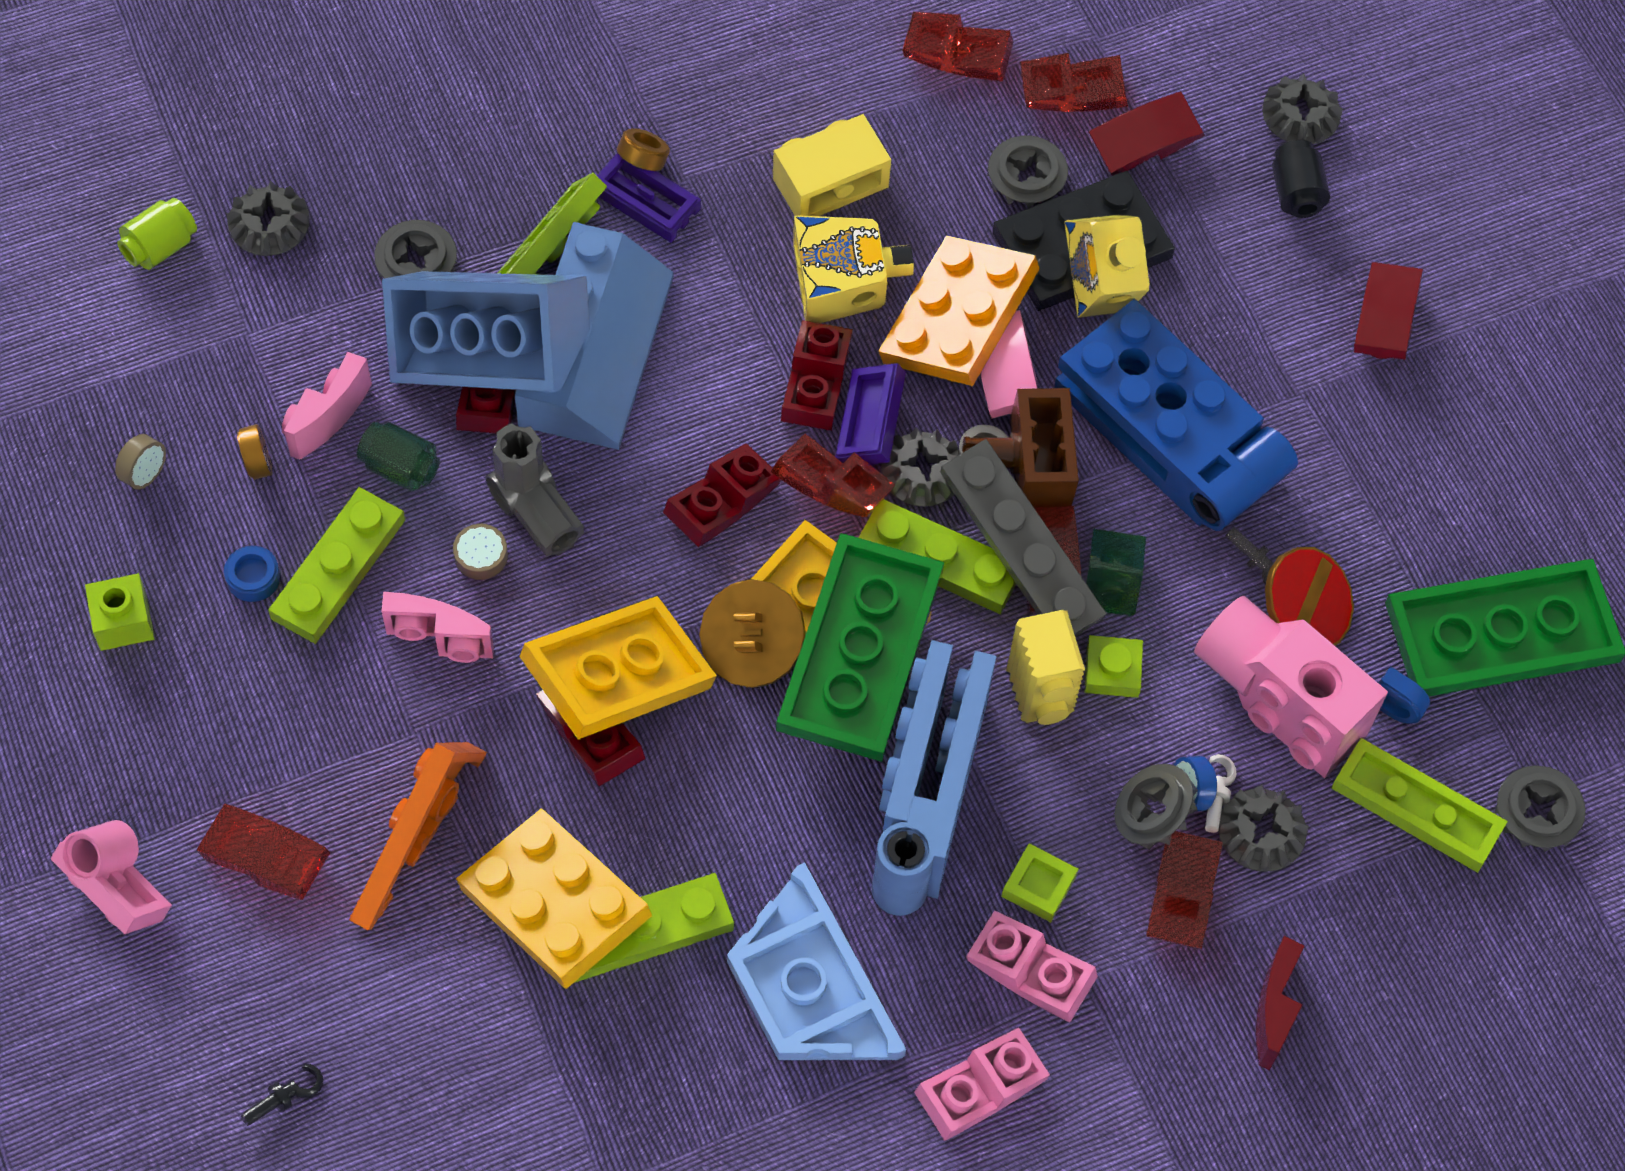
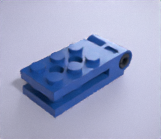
M1135 298L1059 359L1058 368L1063 373L1055 379L1054 388H1070L1071 405L1199 527L1204 524L1215 531L1223 530L1298 466V457L1290 442L1280 432L1271 427H1263L1261 429L1264 417Z

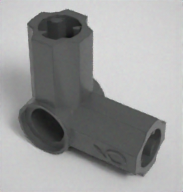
M511 423L496 432L497 442L492 449L495 470L486 475L487 486L499 507L508 516L515 515L546 557L550 555L559 556L571 549L575 542L584 534V525L556 490L554 478L543 460L542 444L539 436L531 426L523 428Z

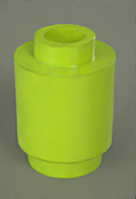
M171 198L167 202L159 200L119 228L121 239L117 242L118 248L132 266L137 267L141 265L143 268L151 270L189 244L190 236L197 232V225L189 210L178 199Z

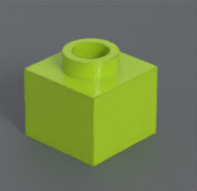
M139 573L85 584L92 630L100 651L155 640L147 593Z

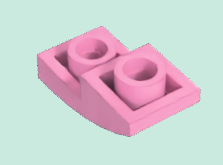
M1020 310L1014 313L980 373L991 419L1012 414L1017 389L1038 388L1025 324Z
M347 352L339 369L333 368L328 374L323 393L306 388L298 405H290L283 419L282 433L285 434L291 457L300 460L315 451L340 430L354 414L372 385L367 358Z
M383 592L382 616L387 635H395L400 639L408 641H418L426 638V636H435L438 655L448 657L456 662L470 663L477 661L479 658L493 659L494 647L491 626L478 617L458 607L427 597Z
M997 911L993 912L966 955L967 960L998 983L1069 1023L1098 977L1095 966L1046 944L1044 933Z
M1018 1027L973 1050L967 1060L920 1083L914 1093L944 1141L1019 1099L1046 1081L1050 1074Z

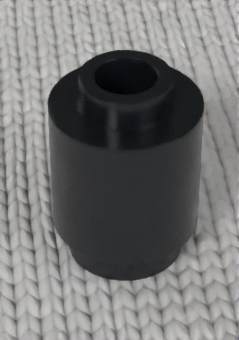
M1293 140L1278 147L1275 151L1272 170L1282 211L1297 218H1309L1318 214L1330 201V192L1321 153L1307 140Z

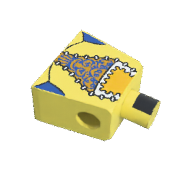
M1111 215L1065 221L1077 318L1114 314L1134 298L1139 301L1149 291L1150 283L1146 250L1139 217Z
M794 216L793 248L805 321L824 323L881 308L885 305L887 278L910 276L914 273L911 245L882 247L878 223L873 219Z

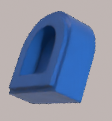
M1391 666L1378 682L1388 691L1380 711L1392 719L1406 724L1417 723L1421 720L1430 706V698L1422 687Z

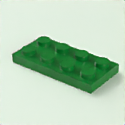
M840 533L776 721L777 732L880 762L883 761L941 580L944 562Z
M1593 558L1391 593L1385 602L1408 678L1422 687L1429 697L1620 663L1625 656V648Z

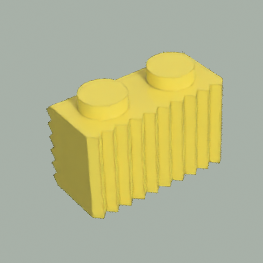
M1065 610L1021 618L1015 626L1006 671L1010 673L1009 681L1013 683L1012 691L1016 692L1015 700L1019 702L1018 710L1022 712L1021 720L1026 723L1038 721L1042 725L1054 724L1066 719L1070 713L1075 711L1074 707H1076L1077 694H1079V689H1081L1080 685L1082 684L1081 680H1083L1082 676L1084 675L1085 667L1068 612Z

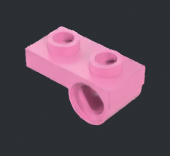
M112 820L69 834L63 842L59 843L51 857V860L67 875L69 881L79 888L105 914L107 920L118 927L125 935L162 922L172 906L133 866L139 852L138 840L131 827L122 821Z

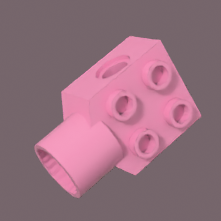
M1246 596L1239 597L1220 613L1204 632L1194 650V653L1237 690L1242 707L1248 711L1250 720L1257 728L1268 734L1273 733L1289 747L1292 757L1301 766L1309 770L1314 769L1324 779L1354 750L1360 738L1365 739L1388 694L1386 689L1305 620L1276 623Z

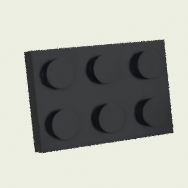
M1128 170L994 222L992 233L1001 248L1035 255L1040 270L1027 291L1037 311L1075 297L1065 221L1111 215L1139 217L1142 224L1147 268L1173 258L1174 245Z

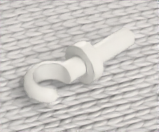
M1220 754L1213 755L1209 759L1210 763L1218 762L1222 764L1227 771V777L1216 776V798L1212 806L1207 810L1205 830L1211 833L1219 831L1222 805L1229 803L1231 798V791L1225 786L1231 785L1237 775L1236 767L1232 760Z

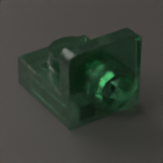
M1093 529L1086 584L1105 612L1126 616L1135 615L1143 576L1145 536Z

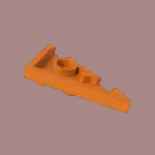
M469 742L435 743L433 749L428 748L424 751L413 773L414 778L418 780L409 798H403L391 815L389 828L393 829L349 918L350 921L366 930H372L377 920L382 916L394 898L391 889L404 863L414 867L437 832L442 820L458 800L459 783L454 781L465 763L479 767L487 754L486 751Z

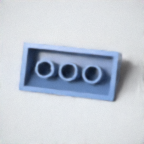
M573 222L555 275L587 276L590 330L561 390L555 392L516 390L515 402L518 427L525 428L531 426L536 431L619 450L674 275L673 271L625 234Z
M422 271L382 279L390 383L559 391L562 389L590 330L587 276Z

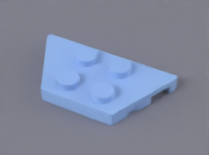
M805 862L798 865L791 873V879L774 901L770 900L757 916L755 925L748 933L741 936L727 954V963L777 1059L899 1060L905 1057L906 1048L808 867Z

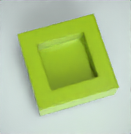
M1089 635L1086 650L1084 693L1138 698L1141 691L1143 640Z
M1028 843L1005 884L1001 897L1051 923L1071 888L1079 869Z

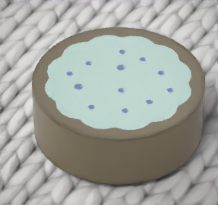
M139 434L131 438L118 454L115 464L117 478L136 490L146 488L155 480L164 466L166 459L165 446L147 434Z
M470 525L456 536L453 543L455 564L459 571L469 578L476 580L492 578L499 574L507 563L508 551L505 537L497 528L491 525Z

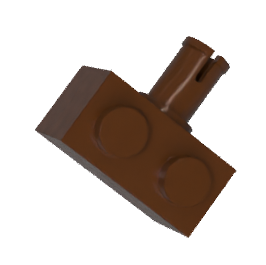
M1070 388L1017 389L1010 418V437H964L962 453L987 439L1005 467L1010 469L1011 474H1015L1016 483L1036 512H1070L1079 482Z

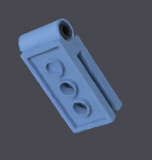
M931 640L927 659L918 657L915 659L908 688L910 692L906 707L903 706L895 736L897 741L893 757H889L882 784L883 793L879 811L886 813L883 833L877 844L872 895L876 904L889 914L897 916L909 915L923 905L927 896L938 899L988 702L997 657L995 655L975 651L970 670L959 668L952 696L953 702L949 717L945 721L935 772L943 773L936 801L918 797L946 691L953 645Z

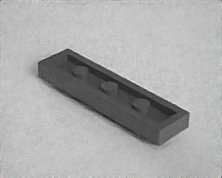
M984 439L941 466L940 473L1037 615L1059 610L1067 611L1075 637L1105 618L1107 613L987 439Z

